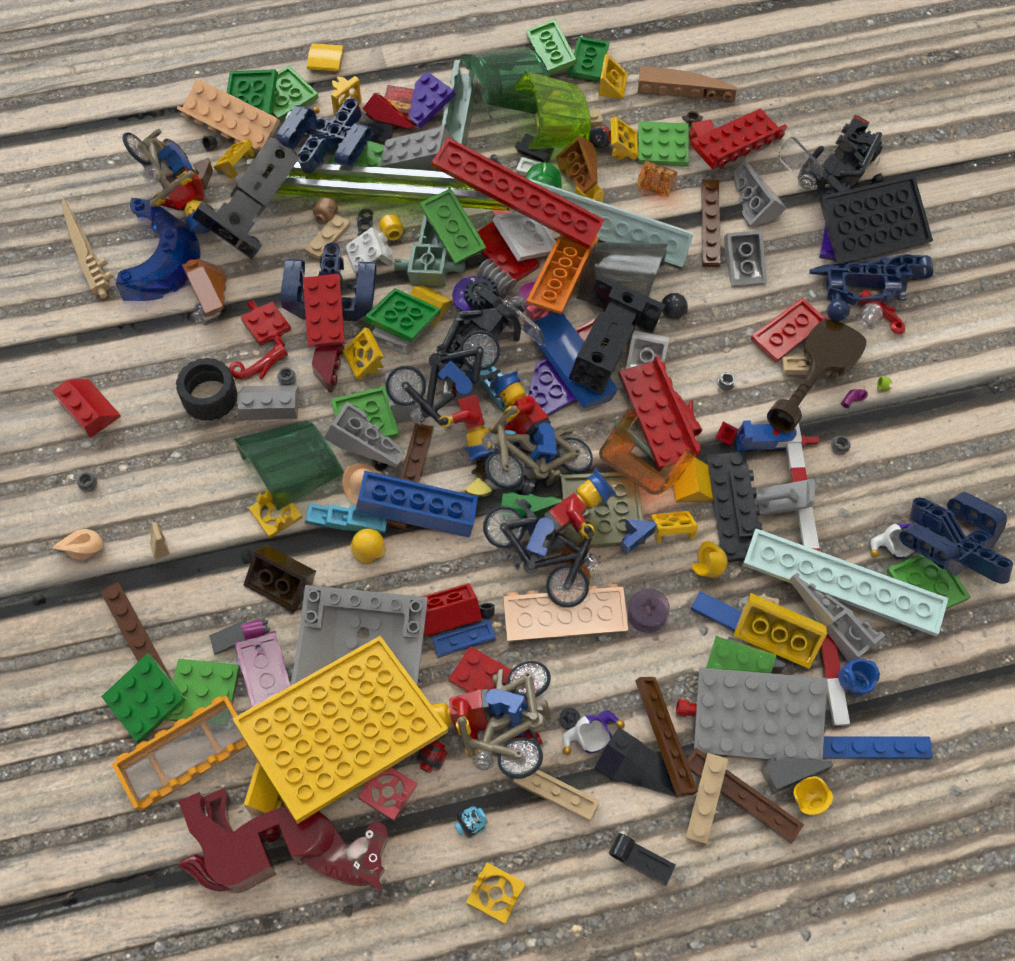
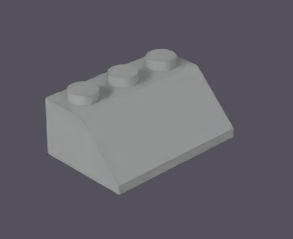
M299 385L243 386L238 397V411L241 420L298 419Z

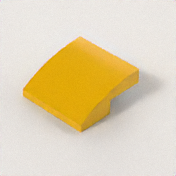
M312 43L307 60V69L339 71L342 65L341 58L344 53V46Z

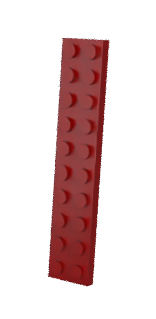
M447 137L431 163V167L587 249L591 247L604 222L603 218Z

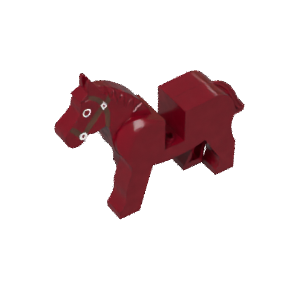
M225 788L205 797L198 792L179 801L188 830L199 842L204 856L193 854L181 860L178 866L207 889L218 892L242 893L277 875L265 842L276 841L283 834L291 857L297 865L306 864L320 876L335 882L352 886L370 885L380 892L383 891L379 881L385 871L381 856L389 836L386 827L382 823L374 822L370 824L364 837H360L352 844L346 845L332 822L320 811L297 824L287 807H282L257 816L233 831L228 817L230 797ZM205 805H206V809H207V814H208V816H206V814H205Z

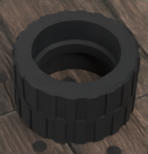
M214 358L196 359L184 366L178 374L176 380L177 393L184 409L193 418L202 421H213L227 415L234 408L237 402V388L230 369L222 361L220 362ZM218 381L223 384L221 390L211 397L196 398L191 395L193 390L203 382Z

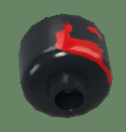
M605 125L597 126L590 131L589 141L595 148L606 147L611 143V130Z

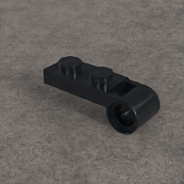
M622 833L617 834L609 851V855L665 886L676 864L636 844L635 840Z

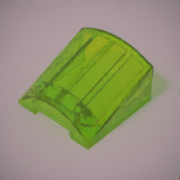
M525 71L514 85V88L533 89L539 118V133L529 143L528 148L567 147L579 135L589 141L591 131L590 112L582 90L573 83Z

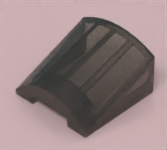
M597 242L586 264L576 299L589 301L599 275L649 297L659 266L664 265L668 244Z

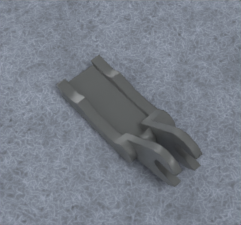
M259 618L262 620L265 634L270 632V627L268 628L266 625L268 620ZM241 621L209 635L214 655L234 647L235 642L245 641L241 624L248 622Z

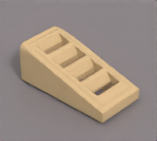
M154 522L151 528L150 546L154 558L159 559L168 556L170 552L163 532L158 523Z

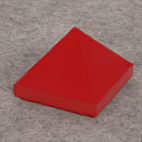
M723 421L715 439L731 446L739 429Z

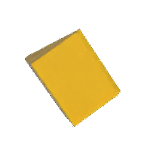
M606 54L604 57L598 96L622 99L624 98L628 73L609 54Z
M425 285L413 287L410 295L441 309L440 315L430 324L432 327L436 326L453 304L452 299Z
M693 457L671 466L673 470L672 480L675 502L713 501L707 464Z

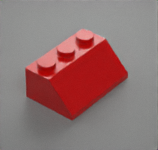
M89 379L67 380L52 390L57 401L89 438L121 417L118 411Z
M470 583L421 596L428 597L424 636L435 635L439 631L446 629L453 630L463 624H474L477 620L482 619L478 599Z

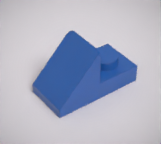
M627 519L625 528L630 533L622 539L621 551L625 555L630 553L655 533L657 524L653 521Z

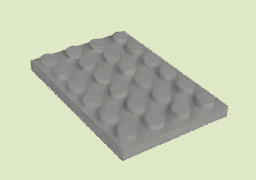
M699 668L694 749L697 748L703 753L762 759L776 758L777 760L794 758L823 761L827 678Z

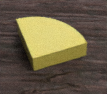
M478 478L465 489V493L485 497L492 493V489Z

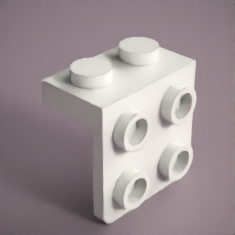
M371 227L347 244L346 249L355 272L358 270L359 262H375L378 259L387 265L394 262L393 252L388 246V239L383 232H379Z

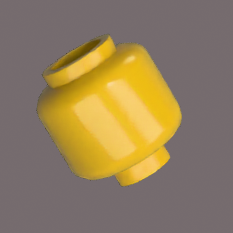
M386 215L379 222L380 231L383 232L388 240H397L404 232L402 222L397 215Z

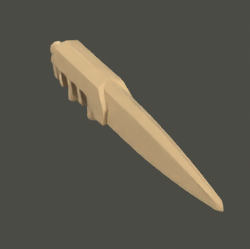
M63 198L64 217L79 264L92 293L99 295L100 298H106V291L111 288L109 280L115 277L111 270L106 274L102 271L104 270L103 267L109 264L108 260L105 257L101 260L96 258L78 220Z

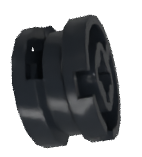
M524 475L521 483L516 487L515 493L525 496L534 494L538 480L534 478L529 479Z

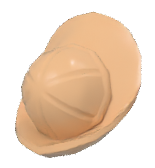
M355 463L348 466L342 478L343 490L349 500L357 505L364 471L382 474L374 467L365 463Z
M82 529L70 534L54 545L52 549L63 550L75 560H86L103 547V539L93 530Z

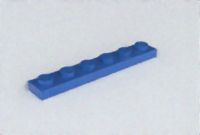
M824 736L823 759L933 758L930 736Z

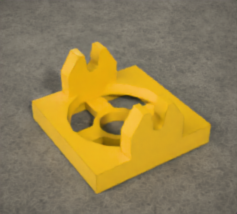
M356 76L349 81L343 77H337L338 82L332 81L333 89L336 90L331 94L334 117L349 96L350 98H355L359 105L362 103L360 82ZM353 87L354 92L350 93L349 90Z
M616 116L610 119L611 145L615 148L611 152V157L616 156V160H622L628 156L636 160L638 158L637 131Z
M247 139L232 144L213 168L217 172L222 170L231 179L235 178L238 174L233 166L243 155L248 159L255 156L251 148L253 145L251 140Z
M364 328L343 350L356 379L361 380L367 373H379L378 368H384L381 362L384 356L369 328ZM372 348L373 355L369 361L367 358L368 351ZM361 349L364 350V355L362 358L359 357V351ZM360 360L363 362L364 367H359L356 363Z
M282 487L274 492L271 489H266L263 495L259 493L256 498L257 502L248 507L269 538L274 537L303 518ZM281 500L286 504L279 507L274 506L271 501ZM266 505L269 509L268 515L262 518L261 510ZM278 509L281 511V515L278 518L270 516L273 510ZM290 509V514H284L285 511ZM272 520L275 522V525H269L266 523Z
M689 511L651 515V521L657 524L654 533L656 543H661L662 536L688 533L690 539H695L698 525Z
M487 862L482 872L478 875L466 904L506 925L526 883ZM490 877H500L495 885L489 886L483 883ZM506 881L512 887V898L505 895L503 887ZM497 887L501 889L502 897L499 900H493L490 897L489 893L492 888ZM480 889L487 893L489 901L486 906L483 905L480 899ZM503 901L508 904L502 910H492L495 903Z

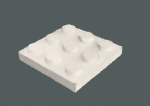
M519 212L495 215L493 218L494 224L518 261L548 256L556 241L547 227Z

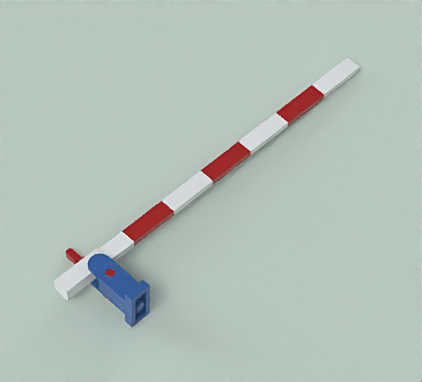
M746 420L742 422L735 436L737 452L746 453L747 450L786 448L792 483L808 480L802 447L817 444L819 438L801 435L799 423L793 431L784 433L774 429L770 424H751V420ZM812 506L797 510L802 545L820 551ZM827 633L820 651L824 675L827 678L826 687L833 726H846L850 724L844 688H842L838 679L840 663L837 646Z

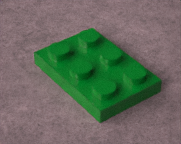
M579 36L574 51L577 64L569 68L568 76L600 82L604 57L608 54L610 42Z

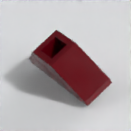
M344 344L317 347L314 351L312 360L313 373L328 392H332L333 385H337L338 376L336 371L340 370L341 359L339 357L340 354H343Z

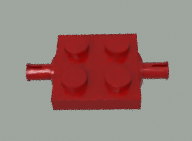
M254 300L249 301L247 305L252 311L242 315L241 321L259 346L270 341H275L276 344L281 343L284 346L285 342L281 339V336L291 331V326L275 304L270 302L258 307Z

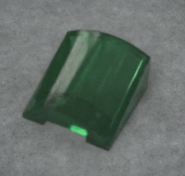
M522 46L462 54L460 57L465 68L473 70L483 86L480 94L487 105L536 114L552 93L547 67L542 58L529 47Z
M307 419L234 439L243 460L249 459L267 487L276 510L284 508L344 473L343 468L325 438L315 425Z

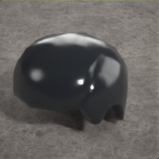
M670 293L661 301V303L665 304L662 313L668 318L680 319L681 316L688 313V302L679 293Z

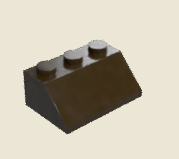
M265 545L254 551L243 585L295 612L304 599L305 585H312L316 571Z

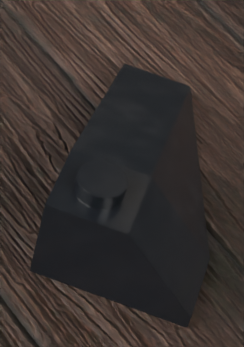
M618 727L599 758L595 769L614 781L626 782L636 787L648 788L654 792L678 798L664 759L637 738Z

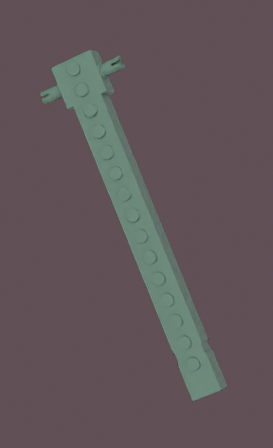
M454 60L450 88L455 91L456 95L445 106L441 127L445 126L455 141L466 146L474 107V97L476 96L479 80V69L477 60H471L469 73H461L459 69L460 60ZM431 181L432 183L429 188H451L458 190L459 183ZM424 214L418 244L413 243L410 260L394 259V270H406L411 285L446 286L449 272L464 273L465 262L454 265L450 261L451 258Z

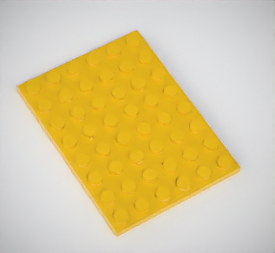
M381 636L232 719L297 824L448 733L446 724Z

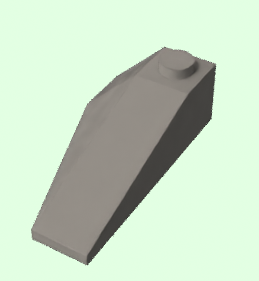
M744 161L734 171L736 188L740 193L739 201L743 206L742 214L750 226L754 227L775 221L785 211L786 206L747 161Z
M348 402L345 403L324 439L341 449L397 467L405 454L389 437H385L379 431L380 428L376 424L373 425L367 419V415L362 410Z

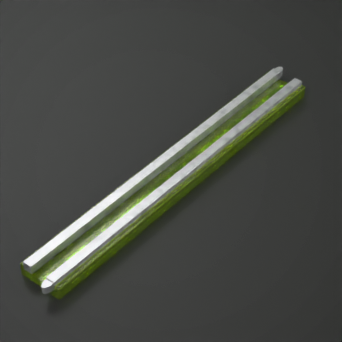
M253 158L247 160V167L250 166L254 160ZM296 162L275 193L420 204L451 188L462 208L510 211V208L441 171L355 165L352 168H348L338 164L320 163L314 172L307 174L302 171L299 163ZM243 175L236 176L237 182H239Z

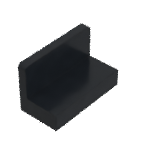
M359 122V124L372 128L374 135L369 141L385 142L393 138L394 124Z
M526 133L522 142L517 141L515 149L518 153L542 163H548L554 152L555 145Z

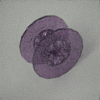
M647 588L638 591L630 600L628 608L629 622L641 632L652 633L658 631L664 626L669 615L670 606L668 599L656 589ZM646 606H649V611L651 612L650 616H648V610L646 609Z

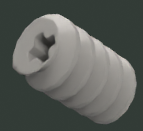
M487 259L479 266L477 276L493 279L499 296L508 294L515 287L516 280H511L510 275L506 276V271H501L502 268L500 266L497 267L495 262L491 263V259Z

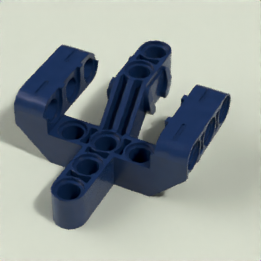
M348 98L344 101L332 121L317 117L310 108L296 105L277 132L275 138L281 141L283 146L293 150L305 133L309 135V138L297 155L300 157L298 163L302 171L309 174L314 172L320 163H324V157L333 149H337L333 162L352 168L365 146H367V142L374 134L371 127L358 123L362 116L360 106L355 98Z
M334 242L327 243L323 249V256L320 258L321 270L318 276L339 274L340 281L343 282L341 270H344V259L340 254V247ZM286 259L280 294L281 305L288 312L301 319H306L304 296H302L305 261L302 259ZM376 262L358 263L359 267L356 270L357 285L354 287L355 297H342L344 321H357L373 309Z
M960 492L951 498L947 503L948 510L925 498L919 497L913 500L910 519L917 524H912L900 532L899 539L903 545L930 559L939 568L946 569L954 576L970 568L999 584H1006L1010 581L1013 568L1012 560L992 550L1006 527L1007 516L1003 510L967 492ZM955 516L979 528L966 537Z

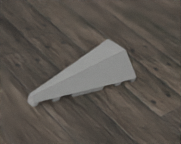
M796 573L789 579L818 621L826 625L827 633L848 662L861 657L886 636L883 632L878 633L869 627L870 623L866 620L862 622L852 615L853 611L830 595H824L816 590V586L813 583L808 584L799 578L800 574Z

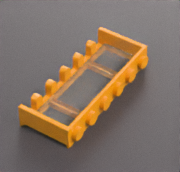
M227 696L215 698L211 701V705L206 708H198L189 718L178 720L173 724L174 727L167 731L162 730L155 734L154 739L149 742H141L135 747L134 751L129 754L123 753L116 758L117 761L113 762L112 766L134 809L140 812L248 747L233 723L232 719L238 716V713Z

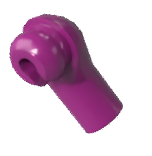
M865 389L850 390L841 402V405L844 408H849L852 402L866 399L868 392Z

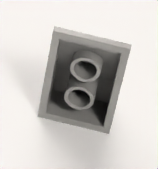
M762 230L727 233L724 236V245L731 286L767 283Z

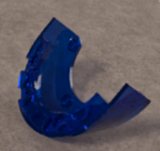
M131 197L130 209L132 213L136 214L137 218H148L152 221V229L159 230V244L153 255L138 266L121 270L117 275L116 286L123 301L163 298V295L172 291L175 293L186 285L185 282L188 279L182 265L190 260L200 259L199 241L196 234L190 232V227L163 207H151L149 200Z

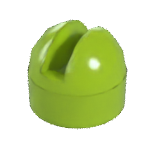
M880 376L877 381V390H890L892 388L889 387L890 383L892 384L891 379Z

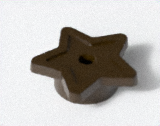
M691 111L686 116H682V119L688 123V127H691L693 122L701 121L703 116H700L698 112Z
M477 460L476 468L471 473L475 474L482 481L488 479L486 472L482 471L483 469L485 470V463ZM490 462L489 472L491 476H496V473L492 470L493 463Z

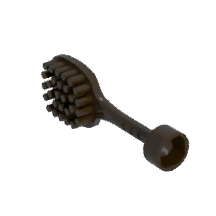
M829 319L819 322L809 333L804 346V357L807 358L806 365H809L808 372L789 400L779 399L774 403L767 413L769 424L780 432L788 433L793 431L802 418V412L798 406L812 386L827 373H831L830 376L832 378H836L837 374L844 376L845 372L852 368L861 358L867 343L865 337L841 322Z

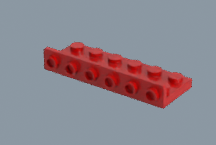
M759 108L691 139L689 145L714 170L725 166L731 161H736L741 156H747L750 152L757 151L764 145L768 146L773 141L782 139L788 126L784 124L778 127Z
M655 357L654 361L619 370L618 376L658 470L671 467L693 457L697 458L701 451L700 443L694 437L693 427L689 425L686 419V411L680 405L679 395L675 393L672 379L668 377L665 363L661 362L660 357Z

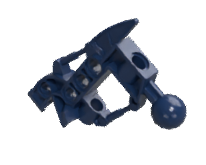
M904 254L893 258L881 256L878 260L866 261L864 263H853L850 261L840 265L838 263L826 264L810 269L809 274L827 275V300L832 301L827 306V315L831 320L840 322L849 316L850 307L848 304L854 306L857 304V301L882 300L884 303L893 301L895 297L898 300H906L908 278H930L933 275L932 258L928 255ZM848 286L880 288L881 295L858 298L857 294L848 290Z

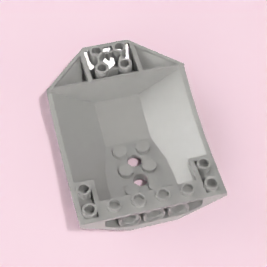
M305 585L299 637L290 686L378 636L383 638L417 685L428 597ZM364 627L368 628L370 632L368 638L361 639L358 635L359 630Z

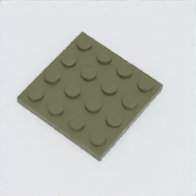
M637 471L601 473L617 496L610 497L606 506L600 503L593 509L586 507V512L582 516L586 519L585 523L592 525L595 530L594 538L589 547L622 545V539L630 533L625 528L626 520H643ZM592 474L561 475L562 499H566L574 492L577 495V488L586 482L587 477ZM571 524L565 528L566 537L581 545L583 542L580 538L581 533L576 532Z

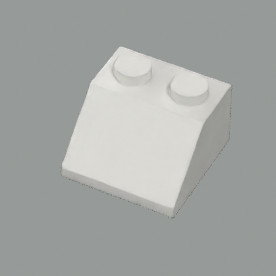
M634 330L626 369L653 362L657 356L660 357L661 362H665L669 337Z

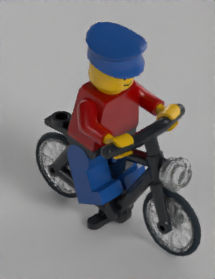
M483 330L469 333L463 339L460 351L446 354L444 344L437 346L439 352L441 351L443 355L434 353L429 357L431 373L426 400L423 398L426 390V381L418 369L408 365L400 366L392 370L388 375L386 391L393 402L402 406H410L415 403L421 406V408H411L413 412L410 413L414 424L418 423L420 426L428 417H432L441 428H448L451 426V423L458 424L464 422L466 429H469V432L466 434L469 447L464 448L469 453V462L498 452L496 446L491 447L489 444L491 433L488 428L483 426L485 422L476 391L472 383L478 384L486 379L488 382L499 378L498 374L501 373L500 369L487 375H480L481 371L493 367L500 356L499 342L491 333ZM462 359L464 364L473 369V371L460 370L452 361ZM439 376L443 381L446 380L443 390L444 397L433 404L437 378ZM453 383L456 384L458 394L451 392ZM457 395L461 412L452 414L451 417L441 416L438 410L455 399Z
M594 469V473L587 477V481L577 488V495L575 492L544 514V518L540 520L530 510L532 506L525 499L520 501L517 498L515 503L525 511L528 518H523L514 508L502 506L490 511L483 522V532L489 543L498 548L513 547L520 559L512 563V566L517 571L521 568L522 562H524V571L528 574H534L539 568L574 560L572 565H562L555 568L548 576L546 582L549 598L561 607L569 608L579 605L588 594L589 583L586 574L580 569L581 564L586 567L587 572L590 569L594 572L601 564L599 561L601 556H597L595 553L591 554L588 551L589 545L594 538L595 530L592 525L585 523L586 519L582 515L586 512V507L593 509L600 503L606 506L608 499L617 495L597 469ZM571 524L576 532L581 533L580 538L583 542L581 545H578L559 532ZM525 527L528 528L530 536L526 551L520 543L525 533ZM553 533H555V536H554L555 540H553V541H548V540H546V539L551 538L552 535H553ZM562 545L575 551L546 558L548 549L559 548Z

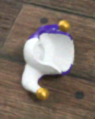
M902 523L893 524L883 534L872 538L870 541L871 556L874 558L879 556V547H886L898 559L906 558L913 554L915 551L902 544L899 534L915 523L907 525Z
M608 710L601 712L597 716H583L578 720L575 727L563 734V754H571L570 744L574 741H578L587 753L601 751L612 738L607 724L613 723L616 724L617 728L623 729L625 727L624 721L619 720Z

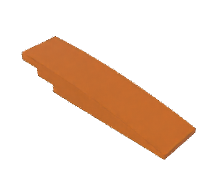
M562 235L558 236L526 300V304L562 314L598 244L599 237L596 236L591 247L587 249Z

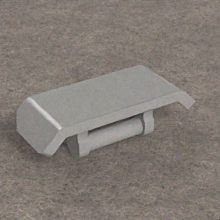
M814 479L756 489L757 496L754 499V503L759 505L760 516L810 508L815 500Z

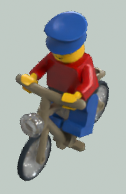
M160 129L155 130L143 141L132 133H124L122 140L126 149L145 168L143 172L145 181L150 184L159 182L163 187L161 192H157L152 197L150 206L158 207L161 205L177 211L182 210L186 216L185 223L190 227L191 233L204 234L210 232L209 229L192 218L197 207L205 199L204 187L201 179L192 169L191 163L182 148L171 139H164L163 142L159 141L156 137L162 133Z
M518 371L500 376L490 383V388L495 391V397H501L504 404L508 407L502 413L504 415L497 424L491 428L490 433H485L482 438V445L488 452L498 448V452L491 454L485 463L486 475L494 485L503 489L517 487L524 476L523 467L519 460L525 464V469L533 470L536 478L545 479L549 476L546 480L547 486L552 485L560 477V470L554 471L560 467L572 473H583L591 467L593 455L587 444L577 438L567 437L563 439L560 437L572 434L574 431L573 427L568 428L567 425H562L557 428V431H554L547 414L533 396H526V392L520 384L521 379L517 376ZM505 430L515 431L517 434L507 435ZM510 442H519L524 449L530 452V456L525 455Z
M527 661L515 666L508 676L507 685L504 687V671L499 669L498 674L493 675V685L496 689L490 691L488 689L476 690L451 697L449 699V706L444 702L431 704L448 729L451 727V723H453L455 730L462 737L468 757L471 756L473 758V764L478 769L488 770L493 767V755L498 758L499 769L510 778H526L540 768L543 752L538 743L529 738H516L509 741L517 735L523 736L525 731L530 728H540L544 722L542 715L545 716L546 721H551L547 700H542V706H537L536 697L544 693L550 685L551 674L545 665L536 661ZM506 725L513 727L511 730L491 740L494 731L501 730ZM477 730H485L483 739L479 741Z

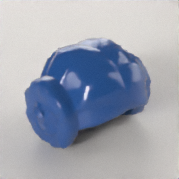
M865 659L847 662L838 673L839 683L842 688L855 696L871 692L880 678V672L876 663Z

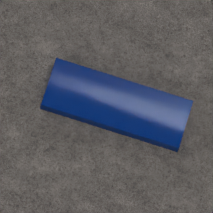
M553 312L527 323L525 328L583 409L609 402L613 399L618 391V387L611 378L603 394L592 391L568 379L584 341L563 313Z
M364 471L355 512L470 537L474 526L478 496Z

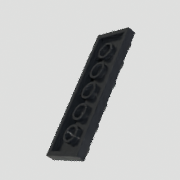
M745 452L707 455L720 548L725 552L728 562L744 561L755 529L763 531L762 522L757 521V516H760L759 505L754 503V499L757 496L756 487L751 485V481H754L753 470H749Z

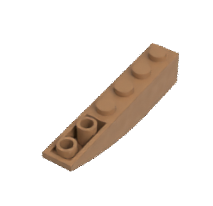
M640 66L637 92L735 101L737 87L688 71Z

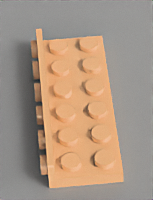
M196 78L183 107H177L181 111L182 116L188 119L193 117L195 118L194 122L202 126L204 123L207 124L208 129L215 133L217 131L222 132L221 135L229 140L231 137L234 138L235 143L250 139L253 143L251 148L255 153L262 149L270 136H273L280 122L278 118Z
M618 584L606 585V588L599 589L598 586H589L586 598L579 605L569 608L555 604L549 598L548 593H539V591H528L527 595L511 592L507 593V596H503L507 642L628 631L624 588L618 587ZM571 587L569 591L559 592L558 589H551V592L558 601L573 603L581 598L584 590H578V587Z

